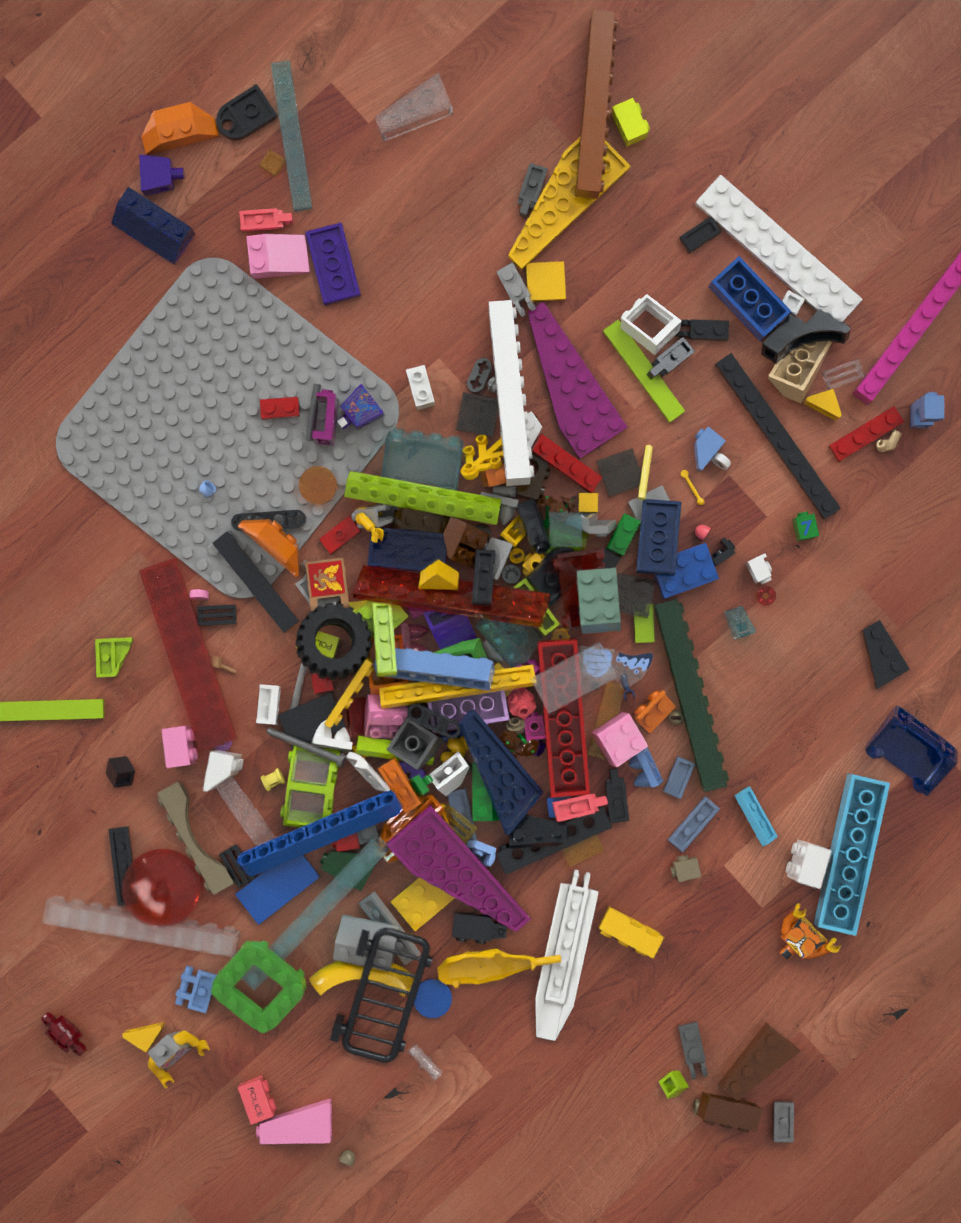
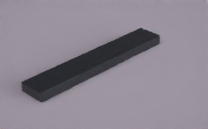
M228 531L212 543L283 633L299 622Z

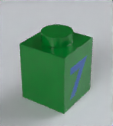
M808 511L802 512L792 519L797 542L819 536L815 514H809Z

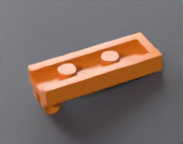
M396 758L378 768L385 782L402 804V809L405 813L423 803Z

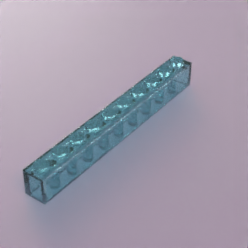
M375 835L268 948L284 960L388 852L389 848L386 843ZM253 964L242 979L255 991L268 975Z

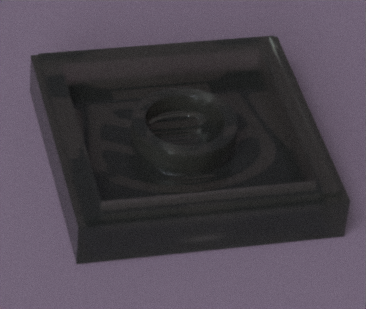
M463 392L456 430L493 437L499 411L498 399Z

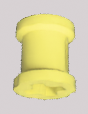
M276 768L273 773L261 776L262 783L267 791H270L271 788L279 784L286 783L279 768Z

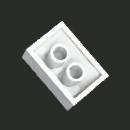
M220 750L211 751L203 791L216 789L238 774L239 770L243 768L244 759H241L242 754Z

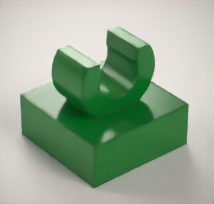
M419 774L410 779L419 796L429 791L426 785L433 781L430 775L421 778Z

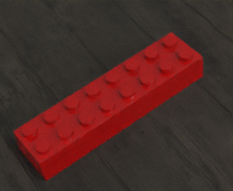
M566 638L537 641L551 798L590 794L577 639Z

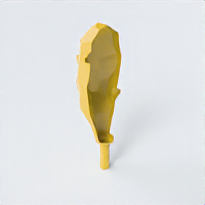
M499 949L479 952L468 951L461 955L446 958L437 968L438 978L446 985L452 984L454 988H458L460 984H482L500 980L527 969H532L533 971L536 966L561 963V956L534 958L527 955H512Z

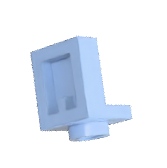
M477 840L468 841L467 847L472 850L474 855L481 857V863L485 867H491L496 858V848Z

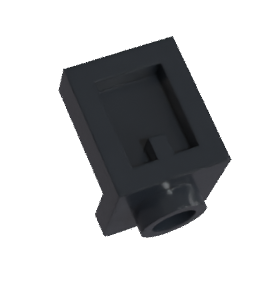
M724 537L720 540L721 545L726 551L720 549L712 555L715 567L735 554L734 549L736 548L730 539L727 540Z

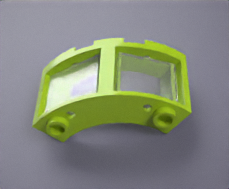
M294 746L293 751H289L288 763L291 764L285 806L282 805L280 817H284L283 825L301 828L333 813V793L339 767L333 761ZM319 747L340 756V750Z

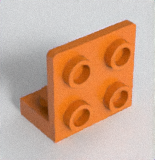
M654 690L647 697L649 701L645 705L641 704L634 711L636 715L633 718L649 734L676 708V705L665 695L666 692L664 690Z

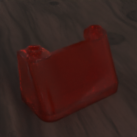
M598 546L556 554V558L553 559L554 569L558 570L565 613V616H562L563 628L567 627L569 632L581 630L577 571L604 569L605 562H602L603 557H605L604 547Z

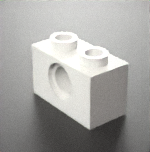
M425 365L407 369L406 372L416 409L420 410L435 406Z

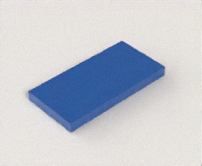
M302 855L264 871L235 895L259 925L320 878V875L307 858Z

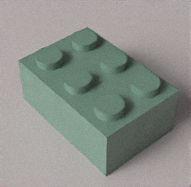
M616 568L577 571L582 634L621 631Z

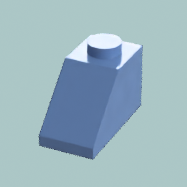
M709 426L705 431L701 428L695 436L697 441L694 443L696 469L699 473L726 442Z

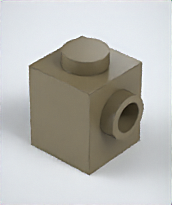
M688 855L676 857V861H672L673 866L670 867L671 874L678 882L701 877L698 860L695 856L688 858Z

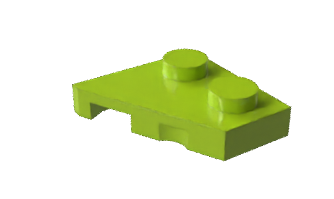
M133 637L95 639L97 678L118 676L134 641Z

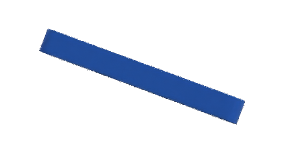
M393 791L383 792L246 850L238 856L237 863L246 875H257L397 816L402 811L403 806Z

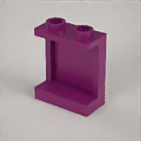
M321 390V392H316V397L320 403H327L325 431H313L312 439L315 444L335 446L339 400L332 390Z

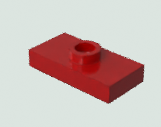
M348 516L319 538V540L328 552L332 554L361 531L350 516Z

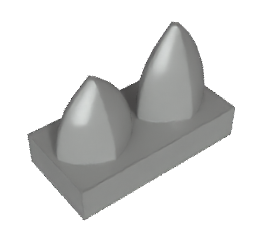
M481 492L483 496L502 499L499 518L502 525L507 524L513 517L519 500Z

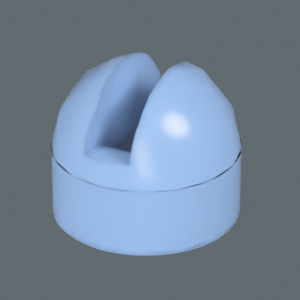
M205 480L199 487V493L202 492L204 494L203 497H210L216 492V487L212 482Z

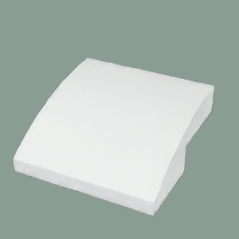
M349 752L346 759L375 790L390 791L387 783L363 757Z

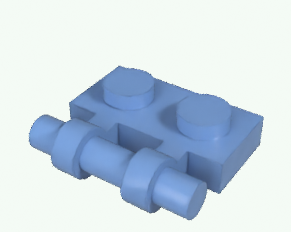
M186 966L180 978L182 979L180 988L177 989L175 995L177 996L175 1004L182 1006L184 999L189 1000L187 1008L207 1013L212 997V984L217 974L199 969L197 976H193L194 967ZM189 982L194 983L192 993L187 992Z

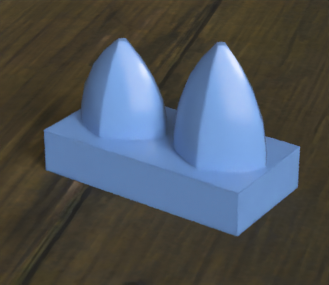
M648 747L630 759L629 767L644 770L635 779L634 786L654 788L663 782Z

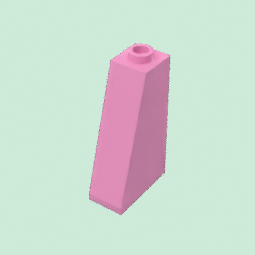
M332 1099L316 1102L263 1120L260 1126H257L256 1137L260 1138V1144L331 1143Z

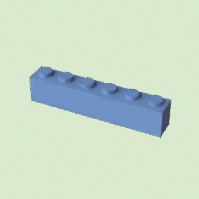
M395 648L397 676H383L490 690L495 669L493 661L487 658L477 659L466 655L453 656L448 653L437 654L431 651L422 652L414 651L410 648ZM375 659L374 669H375V672H376V675H377L376 659Z

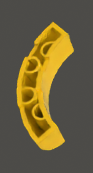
M336 961L318 970L309 978V981L315 990L322 995L339 983L360 979L364 966ZM395 963L392 964L391 968L410 973L402 966H398ZM372 968L368 980L378 981L392 987L410 991L414 978Z

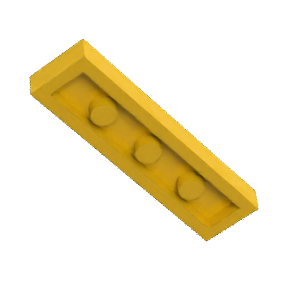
M369 657L364 661L324 723L329 728L333 724L338 725L343 717L340 714L343 708L348 709L353 701L350 697L354 691L358 693L364 683L361 680L364 676L369 677L374 667L371 665L374 661Z

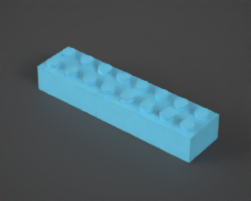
M847 773L830 848L831 854L825 871L814 919V925L817 927L854 936L857 935L890 783Z

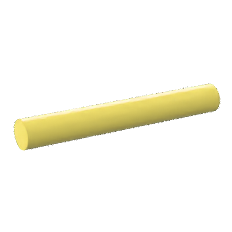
M651 445L645 446L638 500H645L653 451V446Z

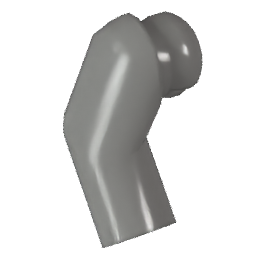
M485 638L482 645L487 658L502 663L505 655L495 650L493 638Z

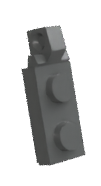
M533 163L529 164L518 197V205H521L519 216L526 218L529 208L533 209L536 205L548 168Z

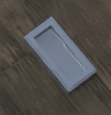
M677 756L662 792L681 799L695 763Z

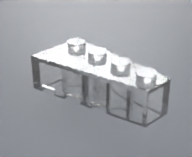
M439 72L375 116L376 126L383 142L453 115V107Z

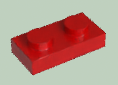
M299 398L260 399L261 419L300 417Z

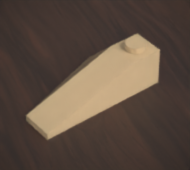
M812 342L795 348L775 364L768 379L784 397L802 403L833 342Z

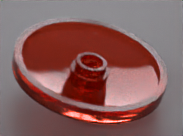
M155 849L140 855L128 867L122 883L123 900L131 915L145 925L159 928L173 926L185 920L194 911L201 894V880L195 865L185 855L170 849Z

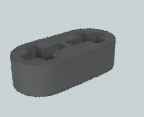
M486 358L478 359L472 369L467 382L468 390L471 393L478 394L485 387L492 369L491 362ZM486 363L488 370L484 369L482 375L479 374L480 367L478 365ZM477 377H479V385L481 387L473 389V385L470 383L475 382Z

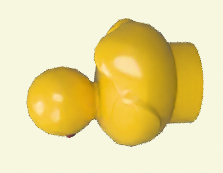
M464 736L449 738L447 746L450 752H443L440 760L444 763L457 752H460L464 758L466 751L469 750Z

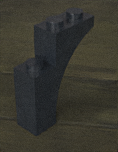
M821 309L807 323L789 314L762 343L761 355L777 364L790 351L808 343L831 341L845 344L849 339L851 328L846 323L840 322L832 317L830 313L824 312Z

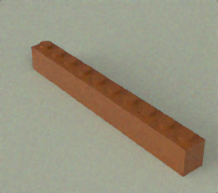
M592 9L590 17L575 197L598 199L600 192L603 193L604 181H601V176L605 174L606 163H603V156L607 154V145L604 144V140L608 138L609 127L606 126V120L610 118V109L607 108V103L611 102L612 91H609V85H612L613 73H610V67L614 66L615 55H612V49H615L616 37H613V31L616 32L618 20L614 19L615 12Z

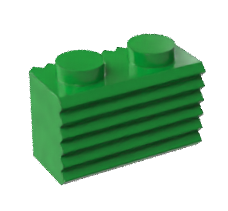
M624 513L606 549L620 557L624 556L636 534L635 532L641 524L640 521Z

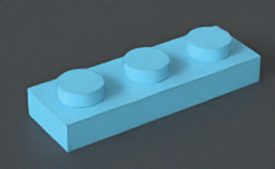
M748 786L734 795L762 847L776 839L778 836L751 787Z

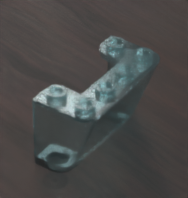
M393 428V431L388 432L385 440L381 477L437 485L440 488L457 491L464 441L459 436L452 435L447 438L442 437V434L439 433L425 435L422 431L413 430L411 433L404 432L402 428Z

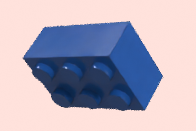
M706 543L677 553L675 576L653 574L662 600L719 579Z

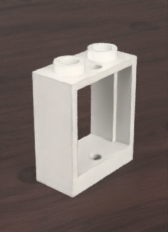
M647 294L642 299L639 298L631 310H626L622 314L620 326L624 332L654 355L680 331L681 320ZM645 310L666 325L653 339L633 324Z

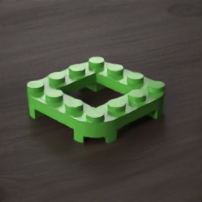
M264 940L262 942L246 941L222 970L218 972L211 989L212 995L220 1003L260 1033H266L268 1030L275 1028L301 1000L307 988L304 978L305 973L301 969L296 971L267 948L269 943ZM253 964L283 987L277 996L263 1009L234 987Z

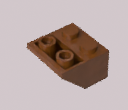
M451 517L443 533L448 558L474 569L476 550H483L490 534Z

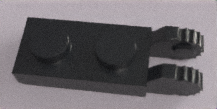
M681 320V327H690V332L679 331L675 335L676 338L684 337L690 338V340L728 341L729 321Z

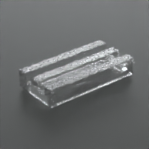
M859 358L822 372L828 390L865 377V373L862 371L863 368L859 363ZM853 365L856 366V368H853L851 370L845 371L832 377H828V375L831 373L837 372L839 370L845 369ZM854 372H858L859 374L832 385L830 383V381L836 380L838 378L844 377Z

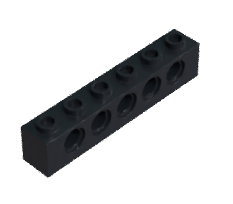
M598 806L599 811L594 814L569 819L564 822L560 821L561 823L576 827V832L573 835H568V845L540 847L537 851H533L530 848H519L523 851V856L519 859L512 856L514 849L510 848L509 843L499 846V851H496L505 875L612 828L603 806ZM586 817H591L594 821L593 825L589 828L583 825V820Z

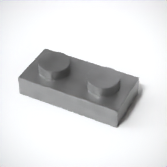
M773 1101L774 1142H794L793 1101Z

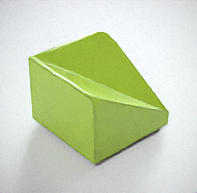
M679 1070L671 1071L659 1081L668 1099L676 1098L689 1088Z

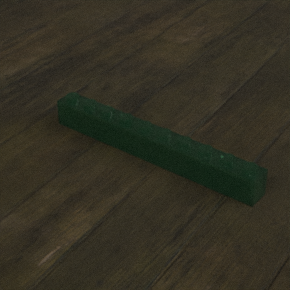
M678 599L656 604L654 609L702 791L707 792L726 787L729 777L727 771L723 770L722 767L724 758L722 752H718L716 745L719 744L717 733H713L712 730L714 720L712 714H708L707 711L709 701L706 695L703 696L702 688H704L702 677H698L697 670L699 669L697 658H693L692 651H694L692 639H688L687 632H689V626L687 621L683 620L682 614L685 613L682 602L679 603Z

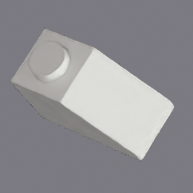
M457 752L429 775L433 779L432 782L436 788L447 796L462 784L469 770V765L460 752Z

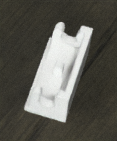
M260 684L256 723L277 725L281 686Z

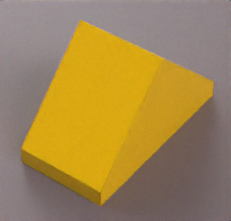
M834 389L809 396L802 403L835 421L842 415Z
M520 515L500 534L502 540L513 544V549L526 536Z
M438 559L420 572L419 589L458 590L459 572Z
M164 1022L129 1029L122 1033V1036L139 1049L147 1052L165 1025Z

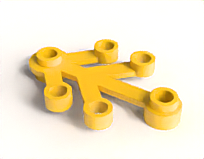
M486 435L477 436L476 443L479 447V458L475 461L473 460V456L476 454L474 447L466 446L463 449L466 464L461 468L460 472L465 479H475L478 477L479 471L498 469L502 466L501 458H504L503 449L497 452L502 447V437L487 450L488 440Z

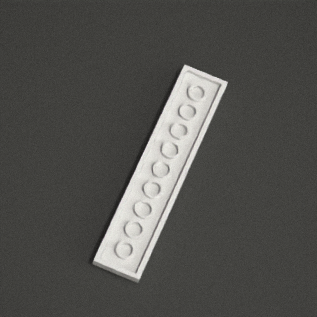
M722 175L695 202L699 209L707 216L712 217L716 224L791 290L804 298V301L816 312L821 309L824 312L830 313L832 317L840 322H843L862 301L860 296Z

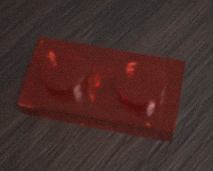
M365 697L352 698L351 705L346 709L350 738L364 736Z

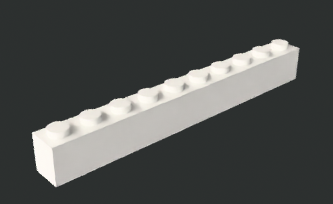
M512 300L489 302L488 311L506 485L530 484L531 477H534L533 465H529V459H532L531 447H527V441H530L529 429L526 430L525 423H528V414L523 410V406L526 405V396L521 391V388H524V377L520 376L519 373L522 370V359H518L517 354L520 353V342H516V336H518V324H514V319L517 318L516 307H512Z

